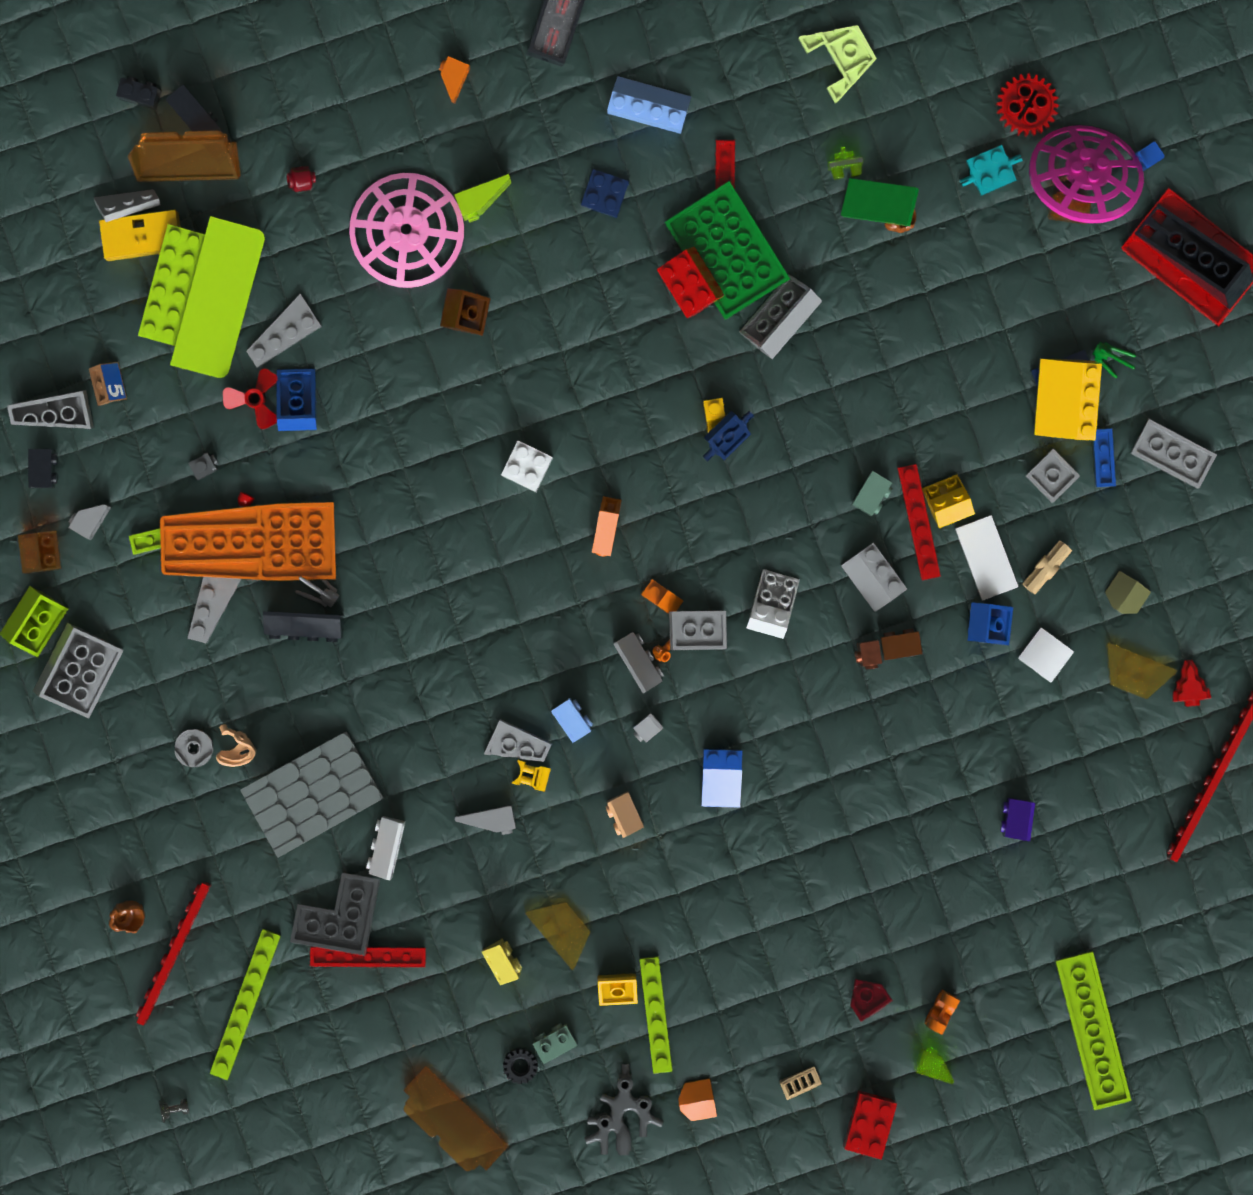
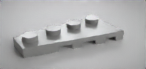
M203 577L187 639L203 643L209 641L219 619L242 579Z

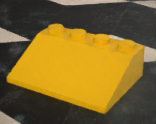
M1040 358L1034 435L1075 440L1096 439L1101 363L1087 360Z

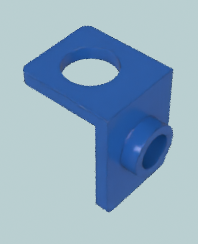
M1156 142L1135 153L1142 165L1143 171L1165 157Z

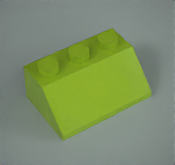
M29 586L1 630L0 636L10 644L38 657L68 611V608L45 593Z

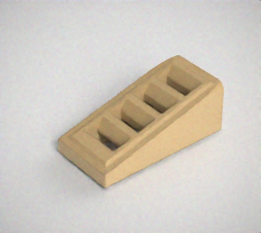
M815 1066L779 1081L787 1100L822 1084ZM809 1073L812 1074L813 1079H814V1081H815V1082L812 1083V1084H811V1081H810V1079H809V1077H808V1074H809ZM803 1076L805 1077L806 1082H807V1084H808V1085L805 1086V1087H804L803 1082H802V1080H801V1077H803ZM794 1080H798V1083L801 1087L800 1089L796 1088ZM788 1083L791 1084L793 1092L789 1091L787 1086Z

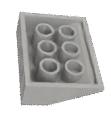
M67 623L33 692L43 699L90 718L124 650L79 627Z

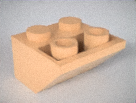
M625 792L607 801L608 805L605 808L609 817H614L616 823L613 826L617 835L621 834L625 838L644 828L629 792Z

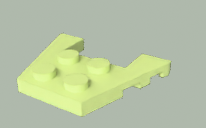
M858 25L807 36L803 35L798 38L806 53L825 44L842 74L843 79L827 87L834 103H837L877 59Z

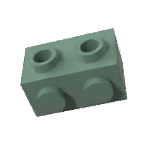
M871 471L851 505L870 516H873L874 513L878 514L883 506L880 502L883 497L888 498L893 489L890 487L892 482Z
M559 1023L551 1028L552 1031L548 1034L543 1032L534 1037L533 1046L543 1064L578 1045L567 1023L564 1025Z

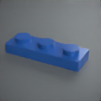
M1112 428L1096 429V439L1093 440L1096 487L1116 486Z

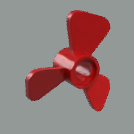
M261 369L256 389H250L246 393L229 387L223 390L224 407L233 409L247 404L255 409L257 426L260 429H267L277 423V416L264 405L266 401L264 393L278 381L277 375L268 369ZM253 394L260 396V400L256 404H252L250 401V397Z

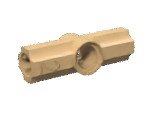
M1059 540L1050 552L1039 560L1033 572L1024 580L1022 585L1035 595L1045 582L1056 574L1060 568L1059 566L1071 554L1072 550L1070 547Z

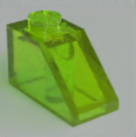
M927 1047V1049L921 1048L915 1072L953 1084L954 1080L942 1056L938 1054V1050Z

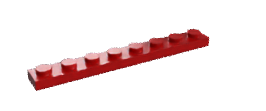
M204 881L195 888L193 894L196 897L193 902L190 901L187 905L185 912L188 914L185 920L181 919L177 927L180 931L177 937L173 936L169 944L171 950L169 954L165 953L160 963L163 967L160 972H156L152 980L155 984L152 989H148L144 997L147 1001L144 1007L140 1006L136 1014L139 1017L136 1023L143 1026L147 1023L212 884Z

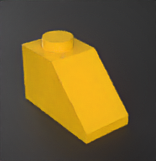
M723 398L703 401L708 433L725 417Z

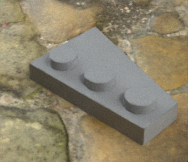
M154 189L93 197L95 205L105 222L160 205L159 198Z
M500 719L484 754L544 762L552 743Z

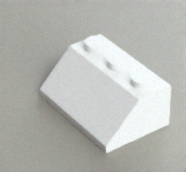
M385 816L381 820H377L375 831H378L377 839L373 838L371 850H374L372 858L369 857L367 868L370 869L369 874L386 880L393 878L406 821Z

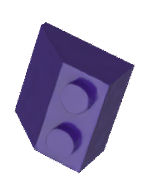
M1007 798V802L1003 803L1005 820L1001 821L1000 832H1003L1002 836L1024 841L1031 840L1035 809L1034 802Z

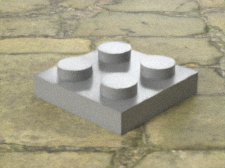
M1052 449L1026 477L1053 503L1080 475Z

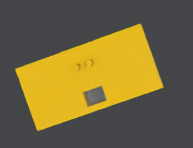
M176 210L121 217L108 222L99 220L104 259L114 261L160 254L167 225L171 224L180 227L179 213Z

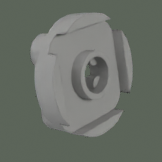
M199 729L184 731L175 742V756L185 766L200 767L210 760L214 752L210 736ZM191 743L194 745L198 744L197 753L189 751Z

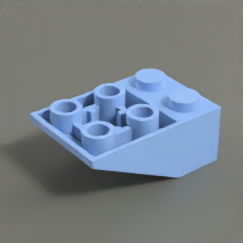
M569 698L551 712L573 743L591 732L592 722L587 715L582 716L580 713L582 708L577 700L572 701Z

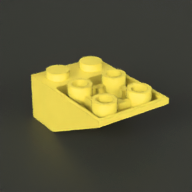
M503 939L481 951L500 985L519 979L522 968L517 958L513 959L511 955L513 950L508 941L504 942Z

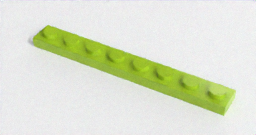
M262 929L212 1065L211 1075L225 1080L229 1079L281 937L277 933Z

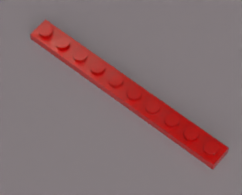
M1253 691L1247 699L1249 701L1247 707H1243L1239 714L1240 720L1238 724H1234L1230 731L1231 737L1229 741H1225L1221 748L1222 754L1220 758H1216L1214 761L1211 775L1206 776L1202 792L1197 793L1193 809L1188 810L1184 826L1179 827L1175 843H1171L1167 850V858L1174 862H1178L1253 720Z

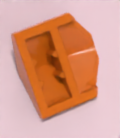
M710 1078L684 1083L678 1098L680 1111L691 1121L717 1117Z

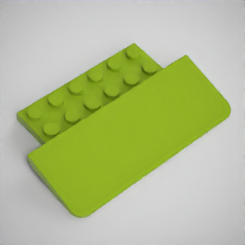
M210 216L206 234L168 224L138 336L175 346L170 363L171 366L217 378L225 377L231 366L264 245L265 237L263 232Z

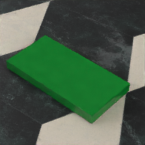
M849 178L841 216L910 227L919 189L910 186Z

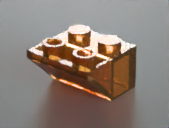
M57 530L18 535L23 574L62 569Z

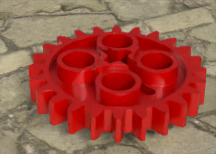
M1028 73L1026 79H1024L1023 75L1020 74L1019 80L1013 77L1012 84L1008 81L1005 83L1007 89L1001 88L1000 91L1004 95L997 96L1001 100V102L996 103V106L1001 107L997 114L1003 115L999 121H1006L1004 127L1011 126L1010 132L1016 129L1019 136L1023 131L1025 137H1027L1031 131V134L1035 136L1036 130L1042 133L1043 127L1046 129L1050 127L1048 122L1053 123L1055 121L1051 116L1058 114V112L1053 110L1059 107V104L1054 103L1058 97L1052 96L1056 91L1055 89H1048L1051 83L1043 84L1045 78L1038 81V75H1035L1031 79L1030 73ZM1020 88H1026L1029 91V95L1022 96ZM1037 91L1036 96L1030 103V107L1026 110L1021 120H1018V116L1025 107V103L1030 99L1032 93ZM1043 98L1045 106H1038L1036 99ZM1016 104L1019 107V112H1012L1009 106ZM1032 114L1035 117V122H1028L1026 115Z

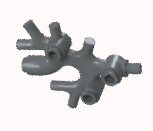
M622 1064V1073H619L617 1082L618 1094L615 1097L602 1094L600 1101L607 1103L611 1107L610 1114L602 1113L598 1117H588V1125H597L599 1130L592 1135L584 1137L586 1144L599 1141L601 1144L600 1154L603 1155L608 1154V1135L611 1131L616 1133V1151H618V1155H629V1151H631V1134L622 1119L626 1111L631 1110L638 1114L640 1120L639 1137H647L648 1124L652 1123L661 1127L664 1120L651 1114L650 1108L652 1103L648 1095L643 1094L638 1098H634L631 1095L630 1090L633 1087L632 1074L629 1073V1064ZM626 1081L629 1083V1085L627 1087H623L622 1083ZM645 1101L647 1106L643 1107L640 1103ZM602 1120H607L609 1123L603 1125L601 1122Z

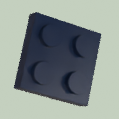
M593 169L581 206L617 218L629 181Z

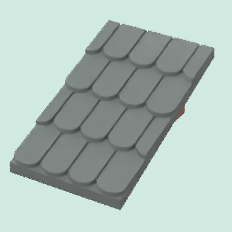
M347 731L240 790L277 858L384 798Z

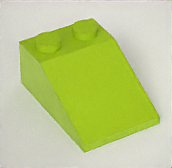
M509 174L454 194L464 221L473 222L479 219V216L511 184Z

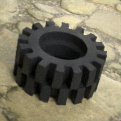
M526 1048L511 1050L504 1059V1074L513 1083H528L536 1075L538 1069V1060L531 1050H526ZM515 1060H526L528 1069L524 1073L516 1072L513 1068Z

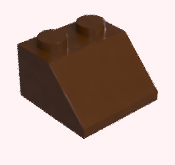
M447 289L440 326L483 336L491 298L464 290Z

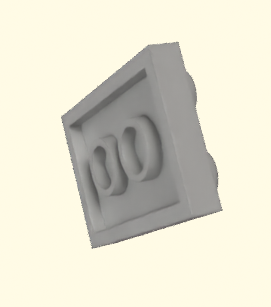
M726 611L669 612L670 650L727 649Z

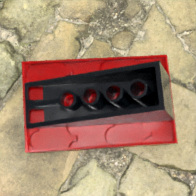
M1170 188L1167 189L1121 247L1128 256L1218 327L1253 284V254Z

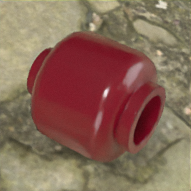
M308 166L293 167L287 173L288 187L292 188L294 192L311 190L313 183H316L315 172H311Z

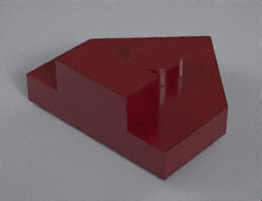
M855 979L850 1006L861 1022L873 1016L893 1001L882 984Z

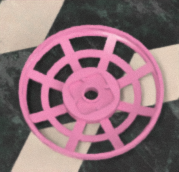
M398 173L378 180L363 192L352 211L349 234L355 256L370 275L391 286L413 288L437 280L452 267L462 249L464 222L458 203L453 195L439 182L416 173ZM409 178L408 189L395 190L384 195L379 188L380 185L391 180ZM417 179L432 184L444 196L435 202L427 194L415 190ZM373 192L378 201L371 209L368 219L357 220V213L361 204ZM407 195L405 206L394 208L389 201L393 197ZM414 196L424 199L430 206L421 212L413 207ZM448 202L452 204L457 216L458 232L447 231L446 220L441 207ZM383 205L389 212L385 221H373L376 212ZM435 211L439 217L441 229L429 228L427 217ZM404 224H409L412 227V231L409 234L401 232V227ZM355 227L366 228L367 240L372 251L364 258L356 242ZM372 229L383 230L386 240L379 246L375 245ZM428 237H439L436 247L429 253L424 246ZM445 238L457 240L451 257L444 266L440 267L434 258L441 251ZM391 246L399 251L398 262L388 259L382 252ZM416 250L424 258L414 263H406L407 253ZM378 257L385 264L397 268L396 280L379 274L372 269L369 263ZM428 263L435 272L420 280L404 281L405 269L419 268Z

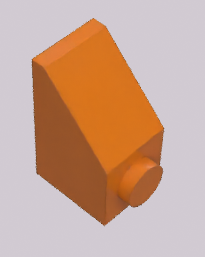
M448 56L447 60L442 61L439 71H441V77L451 102L456 103L469 73L470 66Z

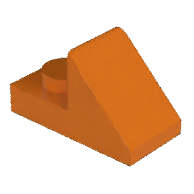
M653 579L641 594L668 614L669 612L677 611L683 603L682 599Z

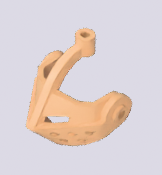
M226 724L221 725L219 728L222 735L228 734L233 736L239 744L230 751H220L216 755L217 761L222 765L235 767L245 765L253 760L257 750L246 733L228 729ZM249 750L248 753L242 755L240 753L242 751Z

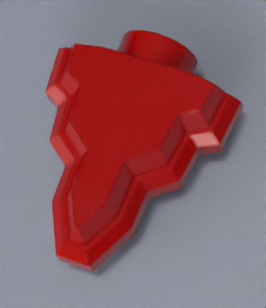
M1185 660L1181 668V678L1176 682V690L1173 691L1172 701L1184 702L1185 707L1200 706V700L1211 698L1210 689L1205 686L1204 679L1199 677L1198 668L1193 660Z

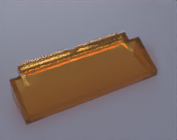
M218 130L187 131L184 135H179L177 132L143 133L138 142L139 145H135L128 155L138 182L239 179L241 176L237 142H228L227 134H223Z
M427 1066L404 1088L403 1091L409 1096L405 1102L404 1112L430 1137L438 1135L441 1138L439 1141L440 1147L465 1171L475 1170L479 1164L487 1171L509 1146Z

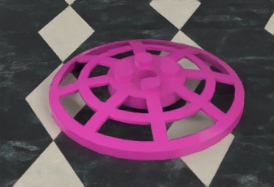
M1068 126L1049 133L1036 145L1029 163L1030 182L1040 200L1057 214L1082 223H1104L1123 216L1137 203L1143 189L1144 173L1142 165L1132 148L1116 135L1092 126ZM1077 131L1093 132L1105 138L1102 140L1092 136H1080ZM1069 132L1071 135L1070 138L1061 141L1055 147L1045 145L1046 141L1059 134ZM1083 141H1092L1100 145L1097 149L1086 148ZM1114 141L1128 152L1133 160H1125L1122 154L1110 143ZM1075 142L1077 150L1072 153L1061 150L1065 145ZM1107 148L1110 149L1119 160H1109L1103 154ZM1039 151L1051 153L1048 160V172L1037 175L1036 160ZM1056 155L1066 159L1065 167L1054 168ZM1088 166L1093 171H1086L1084 167ZM1113 167H1122L1121 181L1111 175ZM1128 167L1138 169L1139 181L1135 192L1126 186ZM1066 175L1072 183L1070 189L1059 180V176ZM1052 179L1055 186L1066 195L1061 204L1047 194L1040 182ZM1107 182L1116 187L1113 191L1102 195L1101 187L1106 185ZM1079 188L1093 190L1094 196L1081 195L1077 191ZM1121 191L1130 198L1122 207L1110 212L1106 211L1104 201L1116 197ZM1072 199L1086 203H1096L1098 214L1074 211L1069 209L1068 206Z

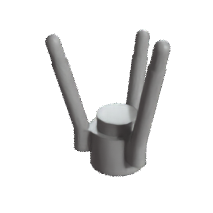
M299 576V580L321 594V599L296 590L295 593L320 603L324 607L327 605L332 607L340 596L336 593L337 589L327 580H322V582L330 590L326 588L323 591L307 579Z

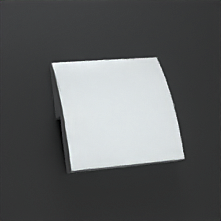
M1040 628L1018 659L1043 678L1052 682L1074 651Z

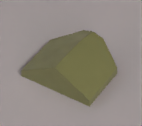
M1118 571L1105 591V595L1112 608L1121 614H1137L1151 593L1138 581L1121 571Z

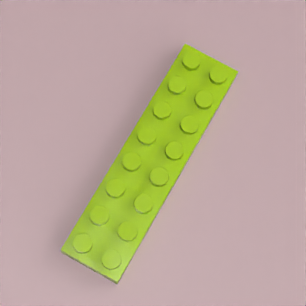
M1093 951L1055 960L1093 1110L1131 1101Z

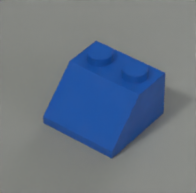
M972 602L967 641L1009 645L1013 607Z

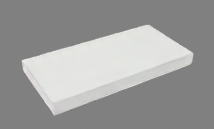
M992 515L955 529L982 601L1018 587Z

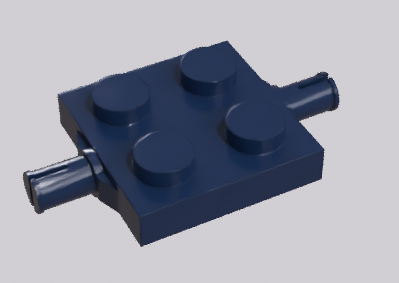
M730 411L704 437L709 443L710 449L702 457L708 462L716 454L725 460L751 435L747 429V423L754 415L748 411L740 418Z

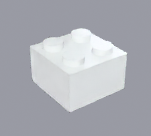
M517 441L501 475L537 493L553 457L523 442Z

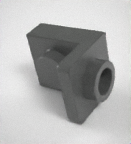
M206 452L203 456L188 464L196 479L200 480L217 471L216 465L219 463L214 454L210 455L209 452Z

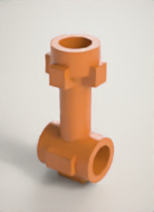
M670 639L663 647L657 645L653 648L652 653L659 662H667L670 659Z

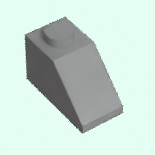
M100 505L80 510L77 514L74 513L71 516L68 528L92 540L111 507L109 505Z
M649 713L633 727L635 730L633 734L640 742L642 740L648 742L663 729V726Z

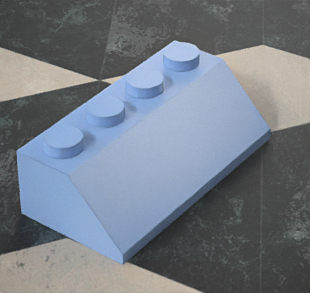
M618 76L612 91L607 114L681 134L691 96Z

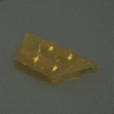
M1107 643L1111 686L1148 699L1177 673L1176 669Z
M567 902L527 911L525 914L573 970L591 931Z

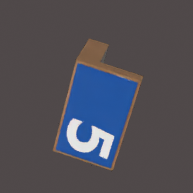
M118 362L99 364L89 368L98 406L127 399Z

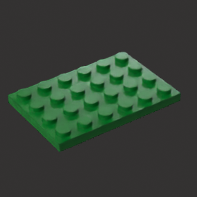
M730 181L665 221L666 226L682 251L695 246L725 296L714 303L725 320L790 280Z

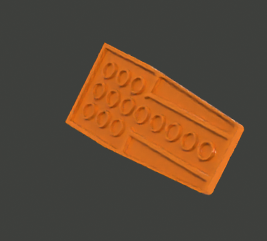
M334 502L270 504L169 515L160 518L161 571L164 575L270 581L299 580V576L307 580L336 579Z

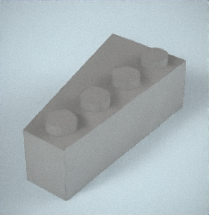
M86 390L7 405L11 425L94 428Z

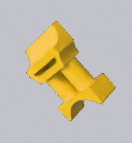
M518 760L520 775L512 784L520 785L523 783L532 786L535 790L545 792L551 768L543 766L533 767L526 765L525 761ZM523 772L533 774V778L523 776Z

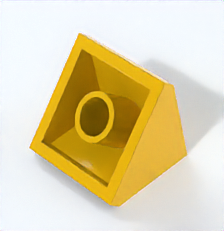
M636 974L598 975L599 1006L638 1004Z

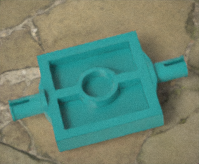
M1000 145L966 160L970 176L960 179V183H962V187L973 183L977 187L980 196L1014 182L1016 177L1012 165L1023 161L1022 158L1015 160L1021 157V155L1018 154L1009 158L1003 146Z

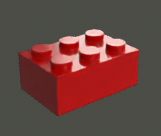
M695 246L684 250L657 269L686 318L695 316L725 296Z
M858 1090L843 1144L844 1149L882 1160L897 1107L896 1101Z

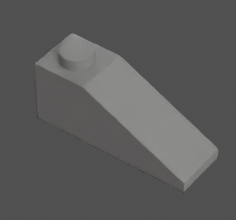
M512 805L455 817L456 822L493 832H501L502 835L513 833V829H516Z

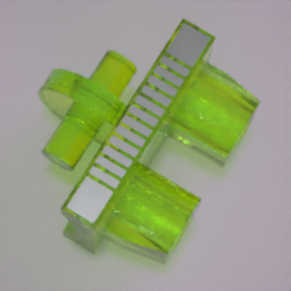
M841 147V153L834 154L835 160H842L828 162V171L831 170L834 180L844 178L843 168L850 167L851 177L860 176L864 162L863 157L847 159L848 157H854L853 151L846 152L845 147Z

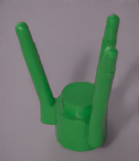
M1100 341L1092 353L1096 356L1094 360L1101 363L1114 378H1117V375L1102 359L1107 360L1108 357H1111L1125 366L1135 369L1134 365L1111 352L1113 350L1133 358L1136 357V354L1112 346L1107 342L1102 343Z

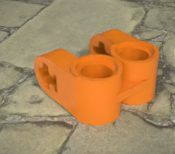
M941 990L924 1024L933 1031L943 1035L950 1016L961 1000Z

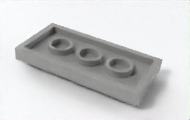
M1150 419L1147 420L1130 452L1132 455L1197 489L1200 488L1217 454Z

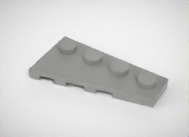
M300 294L246 352L258 368L322 326Z

